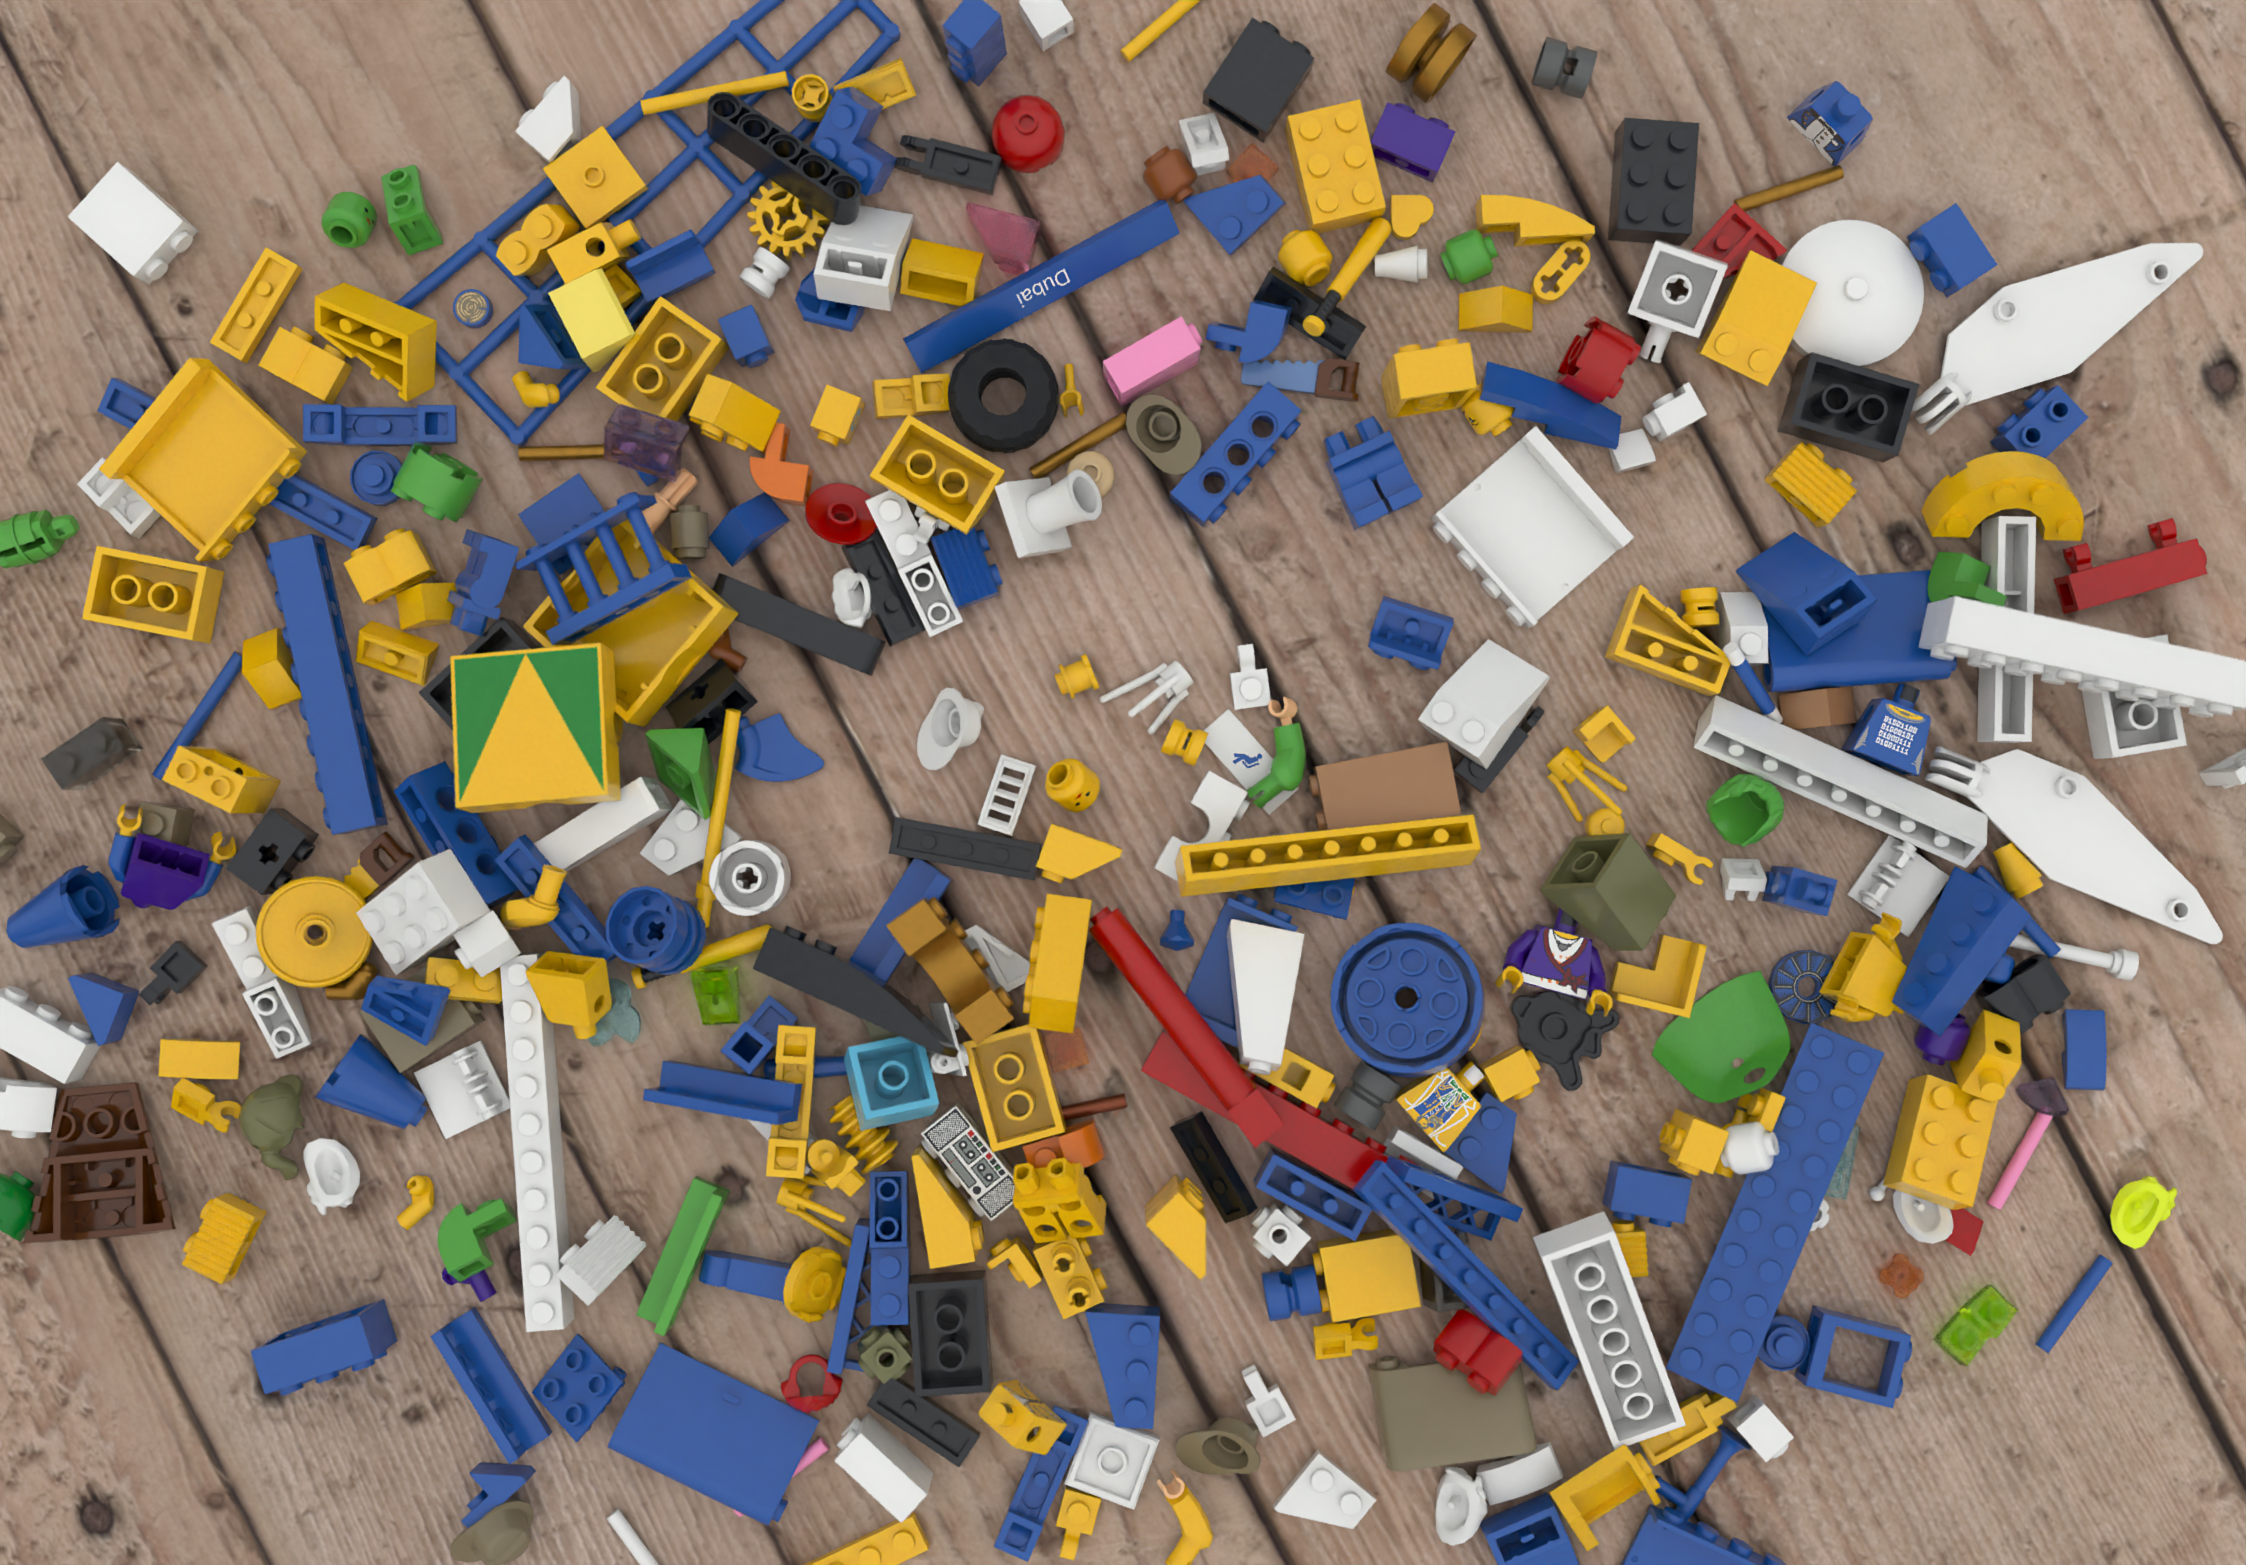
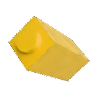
M1284 1046L1282 1063L1277 1072L1271 1071L1269 1075L1253 1073L1315 1108L1318 1107L1321 1101L1327 1103L1336 1086V1083L1332 1082L1335 1075L1331 1071ZM1238 1057L1237 1063H1238L1242 1068L1248 1070V1066H1247V1065L1240 1064L1239 1057Z

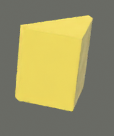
M602 268L595 269L548 293L582 360L592 372L600 371L636 335Z

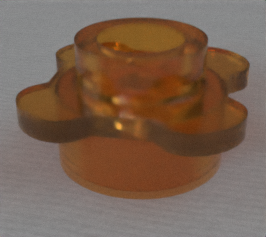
M1898 1253L1893 1256V1262L1887 1268L1879 1271L1878 1278L1881 1283L1888 1284L1894 1290L1896 1297L1903 1299L1918 1288L1924 1279V1273L1920 1268L1911 1265L1909 1258L1905 1254ZM1899 1273H1904L1903 1279L1898 1278Z

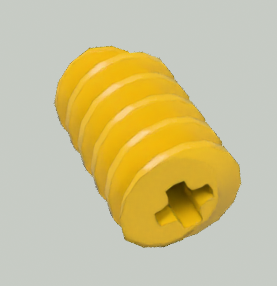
M852 1094L826 1110H835V1113L829 1120L830 1124L843 1123V1126L837 1132L838 1137L850 1134L851 1138L845 1145V1148L858 1147L859 1151L854 1158L857 1161H867L860 1171L862 1175L869 1173L897 1154L892 1152L897 1147L898 1141L896 1139L884 1140L891 1131L889 1127L860 1131Z

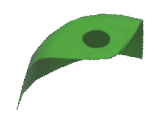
M1761 971L1740 975L1722 983L1695 1002L1690 1018L1678 1016L1665 1028L1655 1043L1652 1056L1677 1081L1698 1098L1710 1103H1722L1766 1086L1775 1077L1791 1049V1042L1786 1022ZM1736 1058L1744 1060V1063L1739 1067L1733 1068V1060ZM1757 1068L1765 1069V1074L1758 1081L1753 1083L1744 1082L1745 1076L1750 1071Z

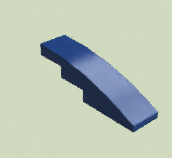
M1487 361L1483 372L1479 400L1514 407L1512 417L1545 424L1544 434L1617 449L1621 425V416L1600 403L1595 404L1559 383L1522 370Z

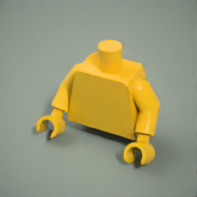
M1882 912L1880 924H1874L1871 927L1875 935L1850 932L1819 991L1820 994L1838 1001L1835 1009H1831L1830 1014L1838 1016L1844 1022L1870 1021L1875 1015L1887 1018L1893 1010L1899 1014L1904 1013L1892 1003L1907 970V967L1902 962L1903 957L1895 940L1901 930L1902 921L1886 912Z

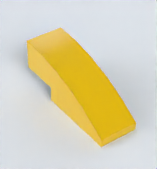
M1481 195L1475 204L1477 230L1481 234L1514 232V246L1564 244L1569 240H1580L1583 243H1588L1595 234V226L1559 207L1537 200L1509 195Z

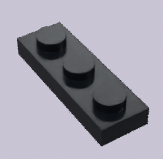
M1274 266L1268 272L1252 300L1292 307L1288 324L1343 360H1346L1367 327L1335 307L1324 323L1325 330L1322 335L1318 337L1310 335L1304 330L1303 321L1307 316L1313 315L1316 312L1323 298Z
M876 530L868 539L862 542L843 545L842 550L851 569L855 573H862L868 580L871 594L870 607L889 646L892 647L923 633L925 627L878 531ZM859 581V585L864 593L863 585Z
M1202 1111L1179 1120L1170 1127L1225 1224L1248 1216L1258 1208Z
M890 1378L885 1384L881 1382L867 1403V1406L957 1467L961 1466L981 1432L929 1397H915V1388L900 1378L896 1380Z

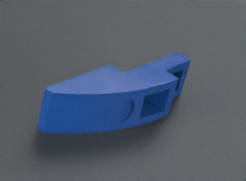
M908 1171L870 1172L871 1326L910 1325L908 1283L911 1278V1229Z

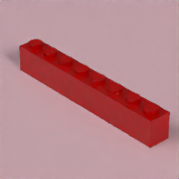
M1162 1029L1144 1061L1141 1071L1235 1123L1168 1033ZM1242 1068L1285 1124L1265 1141L1351 1189L1356 1186L1375 1160L1383 1161L1386 1164L1389 1157L1385 1153L1386 1145L1370 1136L1365 1141L1352 1135L1355 1130L1352 1126L1337 1118L1334 1119L1333 1123L1320 1117L1322 1110L1318 1107L1315 1108L1304 1101L1300 1105L1287 1098L1288 1092L1271 1083L1266 1087L1254 1080L1257 1075ZM1400 1154L1399 1159L1420 1166L1415 1161Z

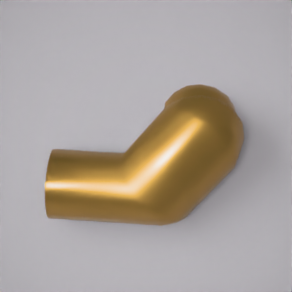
M364 962L348 982H339L326 986L327 999H363L369 983L378 973L377 967L372 963Z

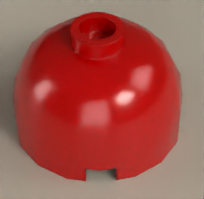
M1021 95L1011 98L1000 107L993 120L991 137L995 151L1002 157V162L1005 166L1017 172L1032 174L1039 172V169L1045 168L1049 164L1051 166L1057 161L1064 148L1065 129L1060 114L1050 102L1039 96Z

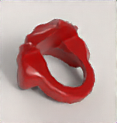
M809 1354L802 1356L794 1362L790 1369L789 1379L783 1381L780 1388L786 1402L795 1410L806 1413L811 1411L818 1412L833 1404L835 1399L838 1398L843 1379L834 1375V1373L827 1372V1359L820 1355ZM810 1362L817 1363L825 1372L823 1395L802 1397L797 1383V1373L804 1364Z

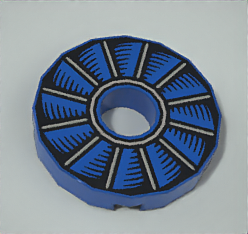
M1814 950L1796 951L1783 956L1773 967L1768 985L1783 1016L1803 1024L1819 1023L1832 1016L1830 1011L1835 1009L1838 1001L1819 993L1834 964V961L1828 955ZM1810 976L1815 982V990L1810 996L1803 997L1798 991V983L1802 978Z

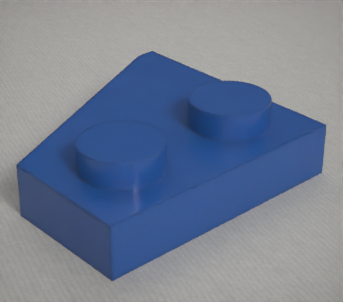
M1484 1090L1477 1100L1481 1105L1480 1109L1444 1153L1502 1194L1505 1190L1517 1113Z

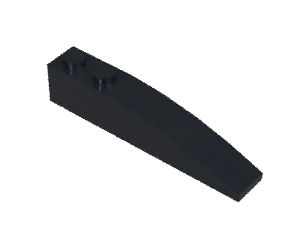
M787 925L784 931L770 927L753 966L754 970L938 1054L956 1058L958 1049L929 1018L880 978L850 960L835 954L838 947L819 939L816 940L815 944L805 941L806 933Z

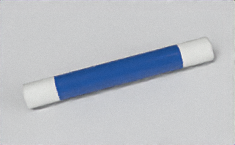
M1735 642L1728 643L1723 648V652L1763 716L1781 723L1783 717L1739 646Z

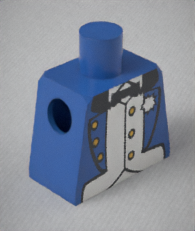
M1837 81L1813 91L1787 116V119L1833 166L1838 165L1863 141L1873 121L1872 115L1861 105L1860 99L1856 95L1851 94Z

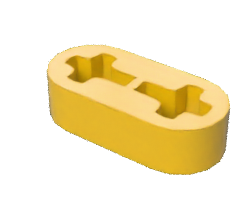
M1580 240L1566 241L1533 278L1530 287L1531 294H1533V298L1541 304L1556 302L1584 271L1590 262L1591 256L1589 248L1585 243ZM1566 251L1568 254L1573 253V251L1578 252L1580 256L1577 261L1581 265L1573 263L1567 270H1564L1561 265L1568 257L1564 252ZM1555 273L1560 278L1553 287L1556 293L1551 290L1547 294L1543 293L1541 290L1543 283L1540 279L1548 281Z

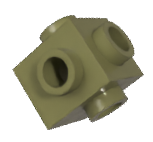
M875 1325L862 1335L859 1340L860 1343L857 1344L859 1357L861 1358L858 1364L869 1378L873 1379L877 1376L885 1384L890 1378L893 1380L900 1378L909 1369V1362L913 1359L909 1347L912 1342L900 1327L893 1329L891 1325H879L878 1327ZM883 1353H891L883 1361L879 1359Z

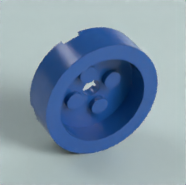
M1395 923L1373 930L1372 933L1348 949L1334 974L1331 987V1008L1336 1027L1344 1041L1364 1062L1389 1075L1413 1078L1428 1076L1445 1070L1467 1053L1475 1042L1483 1023L1485 994L1481 978L1472 959L1455 939L1428 925ZM1405 988L1413 989L1417 993L1418 1001H1416V1004L1406 1009L1399 1007L1396 997L1400 990Z

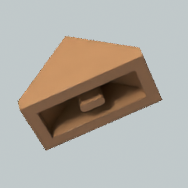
M1852 686L1777 695L1778 711L1783 717L1780 724L1794 730L1856 723Z

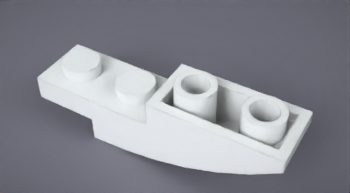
M886 490L865 500L929 637L962 623L963 619L956 608L953 597L928 544L912 538L919 525L907 500L891 490Z
M247 906L215 920L212 925L246 988L242 995L274 1056L278 1059L310 1045L312 1038L295 985L275 975L260 956L256 943L257 917L251 906Z

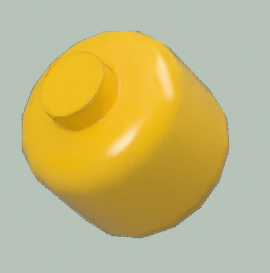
M1598 808L1592 811L1585 821L1587 836L1623 834L1625 830L1622 816L1616 815L1609 808Z

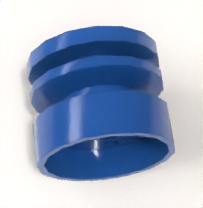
M642 886L632 888L621 895L611 907L606 921V940L612 952L622 961L662 975L677 974L693 965L702 953L706 940L705 922L699 910L689 902L661 889Z

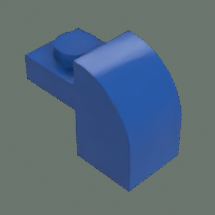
M1254 300L1250 303L1246 328L1212 322L1208 324L1206 339L1215 341L1214 347L1222 350L1236 351L1237 346L1242 347L1239 362L1261 360L1275 351L1282 343L1287 332L1292 307Z
M769 995L747 1022H743L720 1051L751 1076L777 1046L778 1025L793 1026L798 1018Z

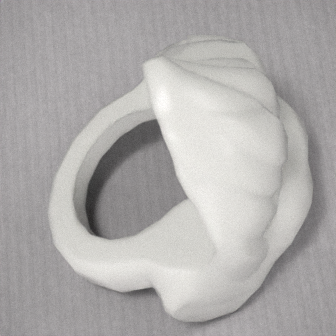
M845 568L837 572L833 577L834 590L831 597L834 604V613L842 623L855 628H862L865 620L869 619L872 613L870 607V587L865 575L855 573L850 568ZM859 581L863 585L864 593L859 585Z

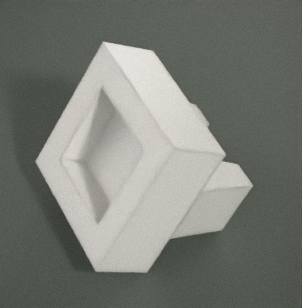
M1722 858L1719 871L1722 876V891L1725 900H1733L1736 891H1745L1747 900L1755 901L1759 892H1765L1767 878L1759 859Z

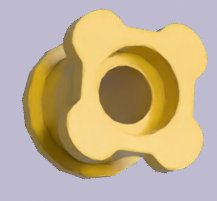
M1086 654L1081 655V660L1067 666L1058 665L1060 672L1054 674L1062 695L1069 693L1071 699H1074V694L1091 687L1093 690L1099 689Z

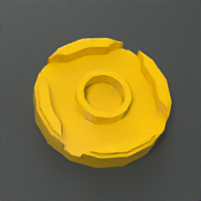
M817 1246L803 1252L796 1259L786 1276L783 1290L784 1304L791 1315L805 1322H817L824 1318L822 1314L827 1310L832 1311L838 1305L846 1275V1268L842 1266L841 1260L843 1258L841 1254L827 1247Z

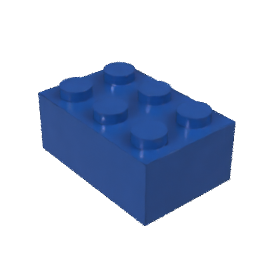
M382 1299L280 1333L253 1349L251 1354L264 1394L279 1390L280 1395L283 1396L303 1388L304 1383L314 1379L319 1384L339 1376L340 1371L350 1367L353 1372L375 1364L376 1359L387 1355L386 1349L398 1340L385 1300Z

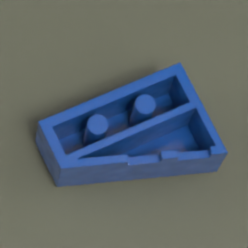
M1100 1303L1086 1309L1085 1314L1115 1427L1153 1429L1160 1325L1159 1307Z

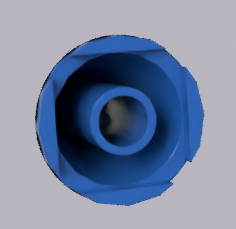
M85 865L74 867L66 871L9 916L6 928L7 935L13 943L21 948L104 937L114 932L119 925L120 918L114 920V910L120 908L118 897L113 886L99 871L91 873L86 870L89 866Z
M362 1034L357 1037L349 1051L315 1096L323 1102L401 1129H405L408 1124L415 1127L428 1109L422 1105L426 1097L402 1073H399L397 1068Z

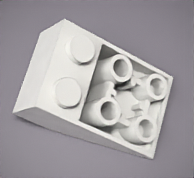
M859 205L858 217L851 224L839 225L831 222L821 243L814 270L817 298L891 311L914 218L913 214Z

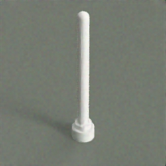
M2018 934L2009 946L2045 954L2027 935ZM2055 942L2061 950L2054 957L2103 967L2114 978L2131 981L2137 973L2139 966L2137 952L2118 949L2117 951L2104 953Z

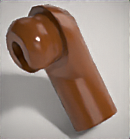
M729 628L723 632L708 650L711 658L716 661L722 658L737 673L743 669L748 658L732 649Z

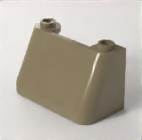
M1384 1356L1376 1359L1377 1363L1368 1364L1380 1450L1389 1470L1411 1471L1521 1455L1537 1449L1521 1364L1518 1365L1496 1396L1488 1392L1485 1394L1479 1393L1468 1384L1467 1376L1456 1368L1454 1371H1450L1439 1362L1408 1366L1407 1363L1399 1361L1398 1356Z

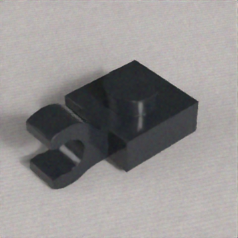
M175 941L150 967L157 977L141 991L139 996L149 1005H152L154 1002L159 1004L168 996L171 989L176 994L183 993L208 965L182 941Z

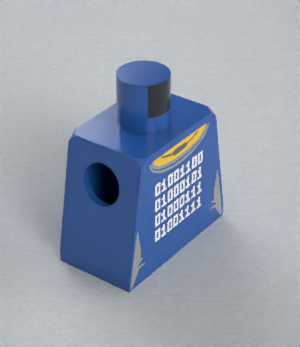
M1898 683L1892 701L1885 698L1872 699L1841 750L1901 775L1919 776L1931 723L1930 716L1913 710L1920 690L1910 685Z

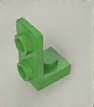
M416 165L398 168L383 175L381 179L388 222L408 256L443 244L442 234L425 207L420 173Z

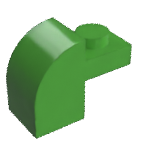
M1937 553L1927 586L1931 603L1956 596L2004 607L2007 596L1984 585L1991 566L1965 553Z
M502 1198L482 1203L473 1213L461 1203L453 1208L444 1218L438 1232V1249L448 1274L459 1282L494 1265L484 1238L518 1221L513 1208Z

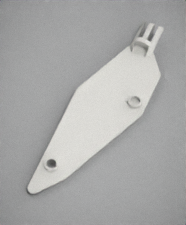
M2149 243L2002 287L1948 334L1941 377L1914 401L1911 412L1921 409L1915 415L1919 424L1934 418L1924 427L1927 434L1932 435L1965 405L2071 373L2198 262L2203 256L2202 246L2198 243ZM2154 270L2157 271L2158 277L2155 276Z
M1940 746L1935 748L1933 755L1939 759L1931 760L1929 770L1933 773L1926 774L1925 780L1967 797L1982 813L1988 815V819L2048 879L2213 945L2221 942L2223 938L2222 931L2197 889L2085 776L2019 749L1978 762ZM2174 906L2177 907V915L2174 913Z

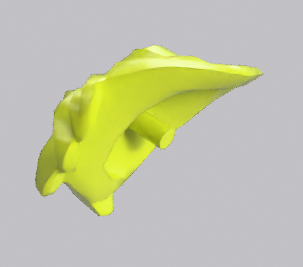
M2149 1175L2142 1177L2140 1180L2130 1182L2121 1188L2113 1200L2110 1214L2112 1230L2119 1240L2134 1249L2143 1247L2148 1242L2159 1221H2165L2170 1216L2171 1210L2175 1207L2174 1199L2177 1195V1189L2173 1187L2167 1191L2158 1182L2156 1177Z

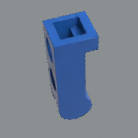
M707 1250L704 1253L699 1281L712 1286L726 1287V1289L784 1302L783 1290L785 1280L792 1263L720 1250Z

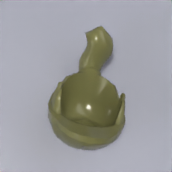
M293 1074L280 1077L274 1083L262 1085L246 1097L239 1115V1125L245 1139L260 1151L262 1163L266 1167L279 1170L285 1180L296 1178L299 1169L296 1162L280 1154L281 1149L292 1142L295 1127L297 1129L305 1128L301 1125L305 1119L299 1108L303 1081Z

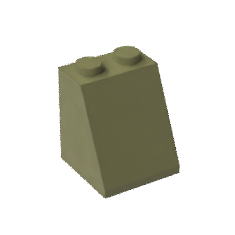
M1630 833L1574 837L1540 889L1545 897L1614 951H1643L1676 898V894Z

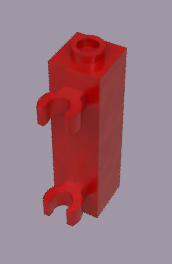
M2173 518L2148 525V532L2150 538L2155 543L2156 550L2093 568L2091 565V551L2087 543L2063 549L2065 561L2070 567L2072 574L2053 579L2063 614L2080 611L2208 574L2206 570V553L2199 546L2197 538L2180 543L2177 542V529Z

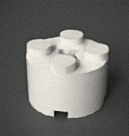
M759 840L739 841L726 847L715 857L709 874L710 887L717 900L729 912L742 916L764 913L777 907L785 898L791 882V871L786 856L772 844ZM754 869L753 874L758 876V882L752 883L749 887V880L743 879V874Z

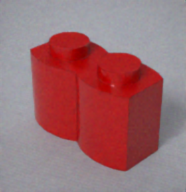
M1461 1307L1435 1339L1433 1351L1436 1353L1435 1358L1442 1366L1450 1371H1454L1456 1368L1467 1376L1466 1380L1472 1388L1481 1394L1488 1392L1494 1396L1497 1395L1521 1363L1523 1352L1512 1342L1491 1330L1479 1318Z

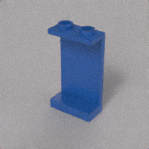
M1238 893L1236 899L1227 896L1185 994L1221 1041L1237 1048L1238 1042L1226 937L1231 919L1296 932L1298 928L1290 923L1293 916L1275 908L1271 909L1270 914L1256 909L1258 901Z

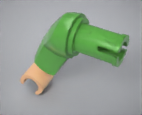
M1283 697L1285 706L1282 711L1280 703L1274 699L1270 700L1268 705L1269 712L1273 716L1280 718L1282 726L1274 728L1276 755L1271 764V773L1247 789L1250 799L1264 791L1263 795L1253 801L1259 808H1263L1284 790L1294 791L1303 779L1306 761L1305 744L1300 723L1293 724L1292 718L1297 713V705L1292 699Z

